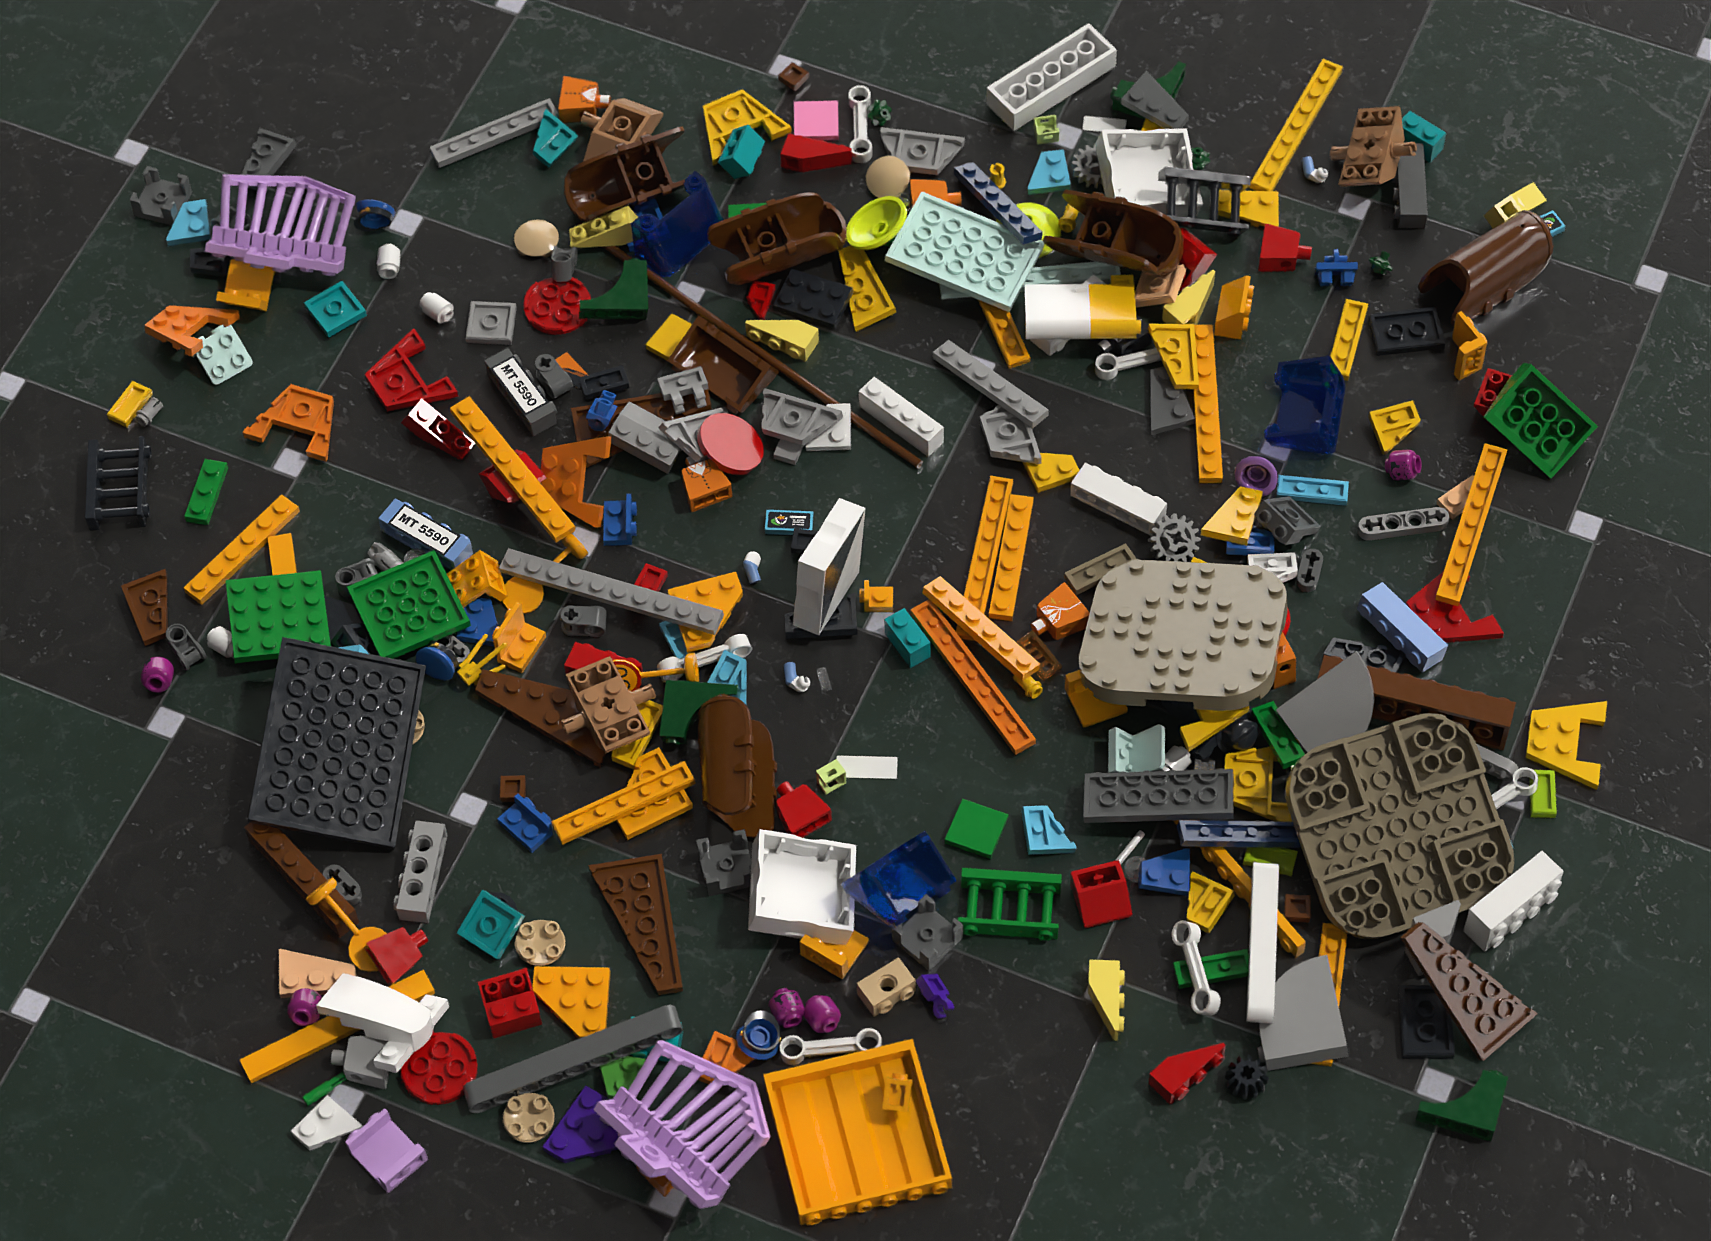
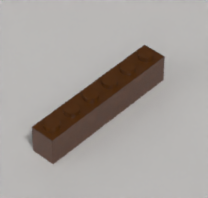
M249 823L244 827L249 842L306 902V898L327 881L279 828ZM334 889L329 894L330 897L356 926L359 924L356 910ZM325 899L315 905H310L307 902L339 938L350 931L348 926Z

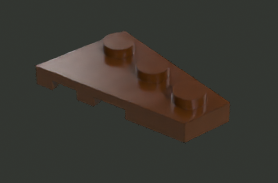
M163 569L121 585L145 646L166 638V630L168 628L167 571Z

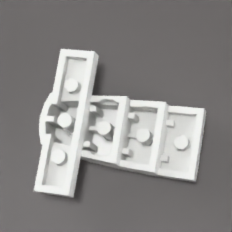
M343 973L316 1007L320 1014L340 1018L342 1026L363 1029L367 1038L388 1041L373 1060L375 1068L397 1073L411 1054L420 1049L430 1039L434 1025L449 1008L447 999L427 994L418 1003L389 987Z

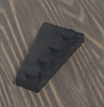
M205 248L190 249V269L192 273L221 277L228 276L230 261L234 259V256L226 255L224 258L212 256L210 252H205ZM274 271L272 283L281 284V272Z

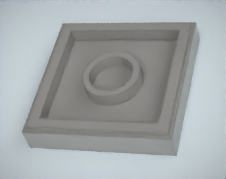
M471 301L466 343L512 345L517 309L516 303Z

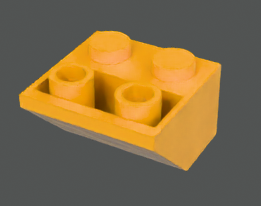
M1244 276L1222 285L1214 336L1241 339L1242 331H1247L1254 286L1250 285L1251 276Z

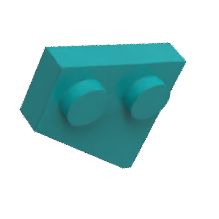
M546 109L543 113L532 154L549 168L578 139V135Z

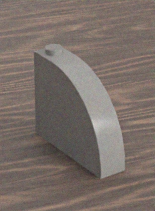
M1357 651L1276 709L1307 752L1322 744L1366 732L1373 712L1374 690L1365 662Z
M1327 955L1301 962L1285 972L1275 982L1273 1023H1260L1262 1047H1257L1259 1059L1261 1062H1265L1267 1071L1348 1057L1346 1039Z

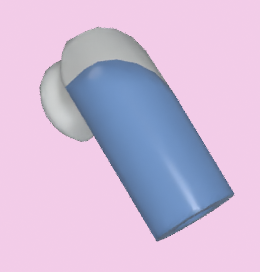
M1309 156L1302 158L1301 163L1305 177L1316 183L1324 182L1328 176L1327 170L1322 168L1315 169L1313 160Z
M754 551L749 552L743 561L750 584L761 581L757 570L761 558Z
M785 663L783 666L786 684L798 692L806 691L810 686L809 678L796 675L795 663Z

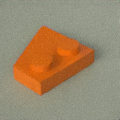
M717 1031L714 1032L703 1056V1059L734 1073H738L755 1059L749 1057L740 1049L737 1040ZM703 1074L698 1080L710 1084L714 1078Z

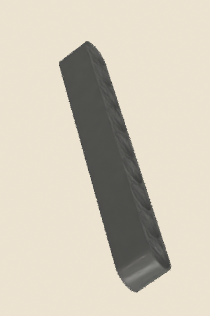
M666 1005L466 1083L463 1086V1091L469 1111L471 1113L486 1111L508 1102L512 1097L535 1092L651 1047L657 1041H666L682 1033L683 1028L675 1006Z

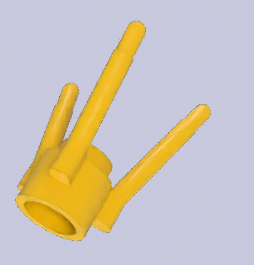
M484 634L466 659L459 664L458 675L468 686L471 684L476 686L480 678L479 675L482 672L480 668L507 646L506 643H502L477 665L475 662L469 664L488 638V635ZM502 664L489 671L499 672L505 669L506 665Z

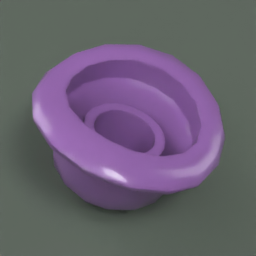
M1249 456L1242 459L1236 465L1235 480L1239 487L1263 491L1262 497L1269 495L1275 489L1278 481L1277 471L1267 459L1260 456Z

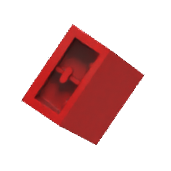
M1180 228L1183 236V255L1179 265H1184L1186 269L1180 291L1203 275L1217 256L1214 251L1185 228Z
M1490 368L1487 369L1474 403V407L1483 416L1512 375Z
M514 450L539 482L546 479L545 474L524 451ZM493 465L479 473L492 498L507 503H514L520 499Z
M1119 860L1071 872L1070 887L1084 928L1132 917L1127 883Z
M527 968L478 982L493 1039L542 1025Z

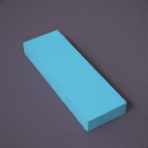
M1278 475L1276 498L1290 496L1294 501L1347 506L1349 482Z

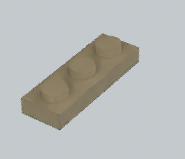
M1125 543L1065 572L1064 578L1075 595H1078L1097 586L1102 577L1112 569L1135 560L1136 557Z

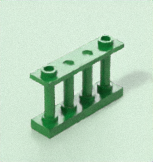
M962 868L961 888L968 889L966 918L958 917V921L963 924V934L968 936L987 934L1031 937L1043 941L1058 939L1059 924L1051 923L1053 895L1061 894L1062 874ZM980 889L993 891L991 919L976 918L978 890ZM1004 891H1016L1018 893L1016 921L1001 920ZM1030 892L1043 894L1041 923L1026 922L1028 894Z

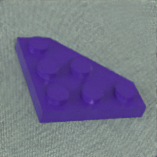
M585 1086L543 1145V1151L563 1163L575 1161L577 1158L595 1157L619 1149L614 1145L619 1138L618 1132L612 1126L605 1124L600 1119V1115L593 1110L598 1101H605L608 1098Z

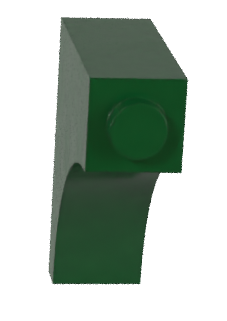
M1178 61L1169 73L1155 79L1173 99H1175L1185 79L1186 64ZM1121 80L1118 87L1112 89L1110 99L1113 100L1112 109L1145 120V117L1121 104L1122 97L1136 83Z
M637 258L624 260L622 275L611 290L597 298L580 300L579 319H647V260Z
M666 680L660 728L662 742L669 746H680V743L687 744L689 732L695 721L699 718L698 712L701 705L719 694H726L740 699L741 691L739 686L733 684Z
M1483 1070L1476 1085L1458 1099L1443 1103L1420 1101L1415 1120L1491 1142L1508 1076H1504L1496 1070Z

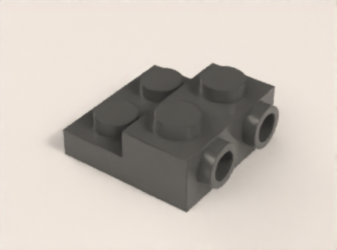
M1290 496L1263 500L1254 513L1258 522L1272 531L1273 536L1285 545L1299 543L1303 536L1316 534L1321 527Z

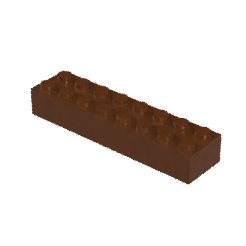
M1324 655L1318 679L1341 663L1343 659L1338 656ZM1367 666L1374 690V706L1371 718L1393 723L1419 714H1440L1457 724L1460 723L1471 734L1476 744L1504 751L1516 702L1504 697L1489 696L1480 691L1464 690L1455 685L1440 684L1431 679L1424 680L1406 673L1391 672L1386 668Z

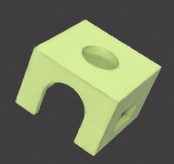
M1056 115L1034 118V132L1037 144L1059 142V128L1056 126Z
M837 759L816 770L817 783L825 795L846 784V771ZM831 781H837L836 785L832 787L828 786V783H830Z

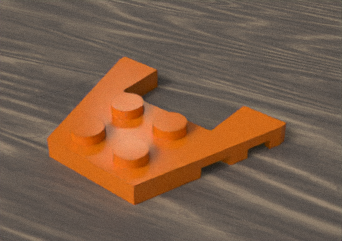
M168 306L144 325L145 333L162 342L167 340L172 343L173 348L177 350L182 348L185 350V354L193 356L203 348L202 339L190 336L208 322L226 327L232 325L239 319V310Z
M290 384L271 403L272 406L265 413H261L251 427L247 426L243 431L244 438L261 443L264 442L273 424L312 435L313 438L306 450L307 456L326 462L328 459L334 406L333 396Z
M607 436L543 448L541 471L545 474L546 479L540 482L559 507L593 527H602L604 506L585 503L582 500L587 455L609 458L611 437Z

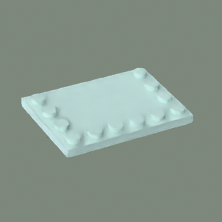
M921 192L902 229L889 248L885 261L1010 312L1045 244L1042 240L1022 245L1003 224Z

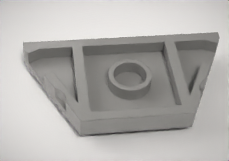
M883 127L880 129L881 138L888 156L901 159L907 165L909 171L915 173L938 175L965 144V137Z
M766 388L763 390V434L804 446L843 418L841 410Z
M1000 405L980 416V424L991 457L1041 464V455L1032 428Z
M722 407L666 421L658 428L694 461L699 462L709 459L707 455L704 456L698 445L697 433L699 427L710 415L728 413V409Z

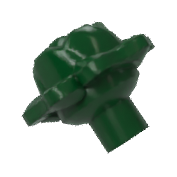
M876 99L872 105L868 106L869 113L867 117L871 119L873 125L879 124L884 126L885 122L891 119L889 113H891L892 109L885 100L879 101Z
M1201 147L1191 148L1193 170L1204 169L1205 165L1210 163V154Z
M1382 251L1380 256L1370 257L1368 261L1371 263V270L1381 275H1385L1387 271H1392L1393 267L1390 266L1388 261L1390 254Z

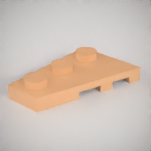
M279 949V994L281 998H291L295 991L302 988L312 989L318 992L319 995H324L343 973L356 976L354 964Z

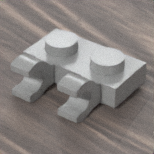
M701 366L657 378L664 401L671 399L675 414L685 412L681 396L694 394L698 408L707 406L704 390L708 389V382Z

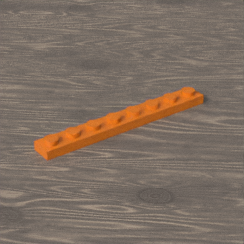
M927 600L912 608L911 616L1013 753L1017 755L1036 744V738L937 606L931 600Z

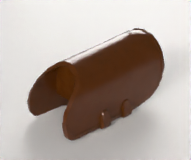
M677 127L651 137L647 134L639 137L640 141L626 145L625 142L617 144L615 149L581 162L568 170L564 178V196L571 212L578 219L588 222L625 206L640 205L654 198L669 195L674 191L701 182L703 180L702 174L676 183L672 182L662 157L665 148L684 134L683 127Z
M1064 190L1062 193L1064 200L1085 216L1075 240L1053 236H1044L1043 238L1046 246L1064 255L1156 274L1158 276H1167L1174 271L1183 255V236L1179 225L1173 219L1155 209L1128 202L1125 197L1116 196L1115 199L1108 198L1099 192L1088 194Z
M801 193L776 201L774 198L766 201L765 205L752 210L750 208L741 210V214L711 225L707 230V238L711 245L728 250L738 257L740 262L727 268L725 279L730 284L742 285L843 249L847 240V227L843 216L831 203L823 201L817 193Z
M1528 210L1517 212L1513 217L1431 267L1418 283L1419 292L1421 294L1426 293L1448 279H1451L1464 295L1451 317V325L1453 327L1456 315L1460 311L1471 320L1480 314H1488L1493 310V306L1502 301L1507 302L1514 297V293L1531 282L1546 267L1553 253V239L1548 225L1536 213Z
M719 694L702 704L698 712L702 804L722 818L734 831L745 829L746 837L756 838L760 829L773 831L774 799L777 798V788L775 787L777 762L774 760L771 735L763 723L751 720L750 711L742 700L726 694Z

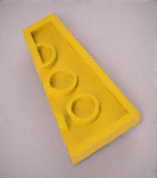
M851 245L839 250L846 286L852 287L854 291L849 304L855 331L857 332L897 313L865 251L855 249Z

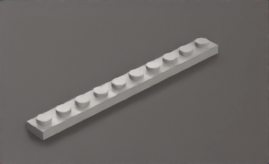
M509 548L499 567L500 572L713 635L716 634L724 616L723 610Z

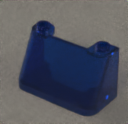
M696 171L688 176L684 182V188L690 196L659 220L651 214H644L631 223L635 256L640 260H647V266L663 277L676 273L711 243L707 238L708 228L724 220L706 180Z
M1330 356L1279 362L1277 372L1274 374V380L1276 385L1280 387L1282 396L1277 424L1270 423L1264 431L1266 442L1271 446L1318 454L1334 453L1345 396V381L1341 372Z
M923 831L840 885L845 893L887 926L893 924L894 927H897L908 920L905 915L916 908L918 902L925 895H928L930 898L937 895L940 898L951 891L949 886L957 880L927 832Z

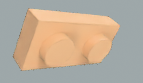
M1473 475L1437 499L1436 504L1447 510L1451 519L1463 513L1473 482Z

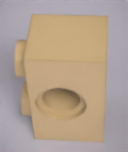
M899 958L857 983V994L873 1016L888 1012L895 1003L900 1000L905 1001L909 999L916 991V980ZM889 986L892 987L893 990L886 992L883 991L882 988Z

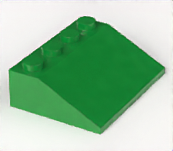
M1523 363L1508 379L1484 415V418L1550 479L1598 427L1532 364Z

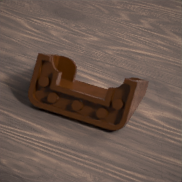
M699 315L667 360L673 364L671 369L676 373L701 366L708 382V389L727 402L725 407L735 414L738 411L743 413L779 373L774 367Z

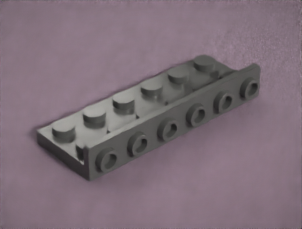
M1233 769L1085 774L1084 823L1233 819Z

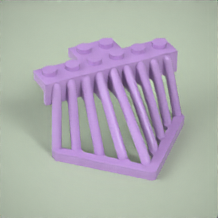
M222 175L220 226H213L212 240L206 243L205 252H210L212 256L224 258L226 255L234 256V260L250 263V267L253 268L268 266L273 267V271L286 272V270L295 266L300 267V271L313 272V270L322 271L323 275L335 276L336 273L344 269L346 247H342L352 208L355 205L356 196L305 176ZM231 185L239 186L234 229L229 228ZM248 186H258L250 230L245 231L243 229ZM267 186H277L266 230L263 233H259ZM286 187H296L281 233L275 236L274 231ZM306 188L308 191L294 236L288 238L304 189ZM316 193H318L319 199L307 239L302 240ZM331 198L320 242H315L327 199ZM341 202L344 204L334 244L330 245L328 243L339 203Z
M663 1040L656 1042L628 1091L624 1087H620L613 1099L598 1101L593 1109L600 1115V1119L605 1124L612 1126L618 1132L619 1138L614 1145L621 1150V1154L626 1159L633 1161L639 1167V1171L647 1177L652 1178L665 1175L671 1181L672 1186L687 1195L689 1201L698 1208L718 1205L730 1186L728 1181L761 1146L766 1145L770 1138L757 1084L754 1081ZM662 1055L669 1058L670 1061L641 1101H638L636 1096L659 1057ZM682 1064L691 1068L692 1071L656 1110L650 1112L648 1110L649 1106L677 1067ZM705 1074L714 1078L703 1091L671 1120L660 1121L701 1075ZM722 1085L736 1088L733 1093L688 1128L673 1132L714 1095ZM739 1101L737 1105H735L731 1110H729L725 1115H723L719 1120H717L712 1126H710L694 1141L687 1142L699 1131H701L708 1124H710L722 1113H724L726 1110H728L731 1106H733L735 1103ZM742 1114L741 1117H739L728 1129H726V1130H725L715 1141H713L703 1152H697L701 1147H703L707 1142H709L714 1136H716L720 1131H722L726 1126H728L732 1121H734L739 1115ZM746 1126V1128L712 1161V1163H706L712 1156H714L725 1144H727L738 1132H740ZM754 1134V1139L751 1141V1143L736 1157V1159L722 1172V1174L717 1173V1171Z

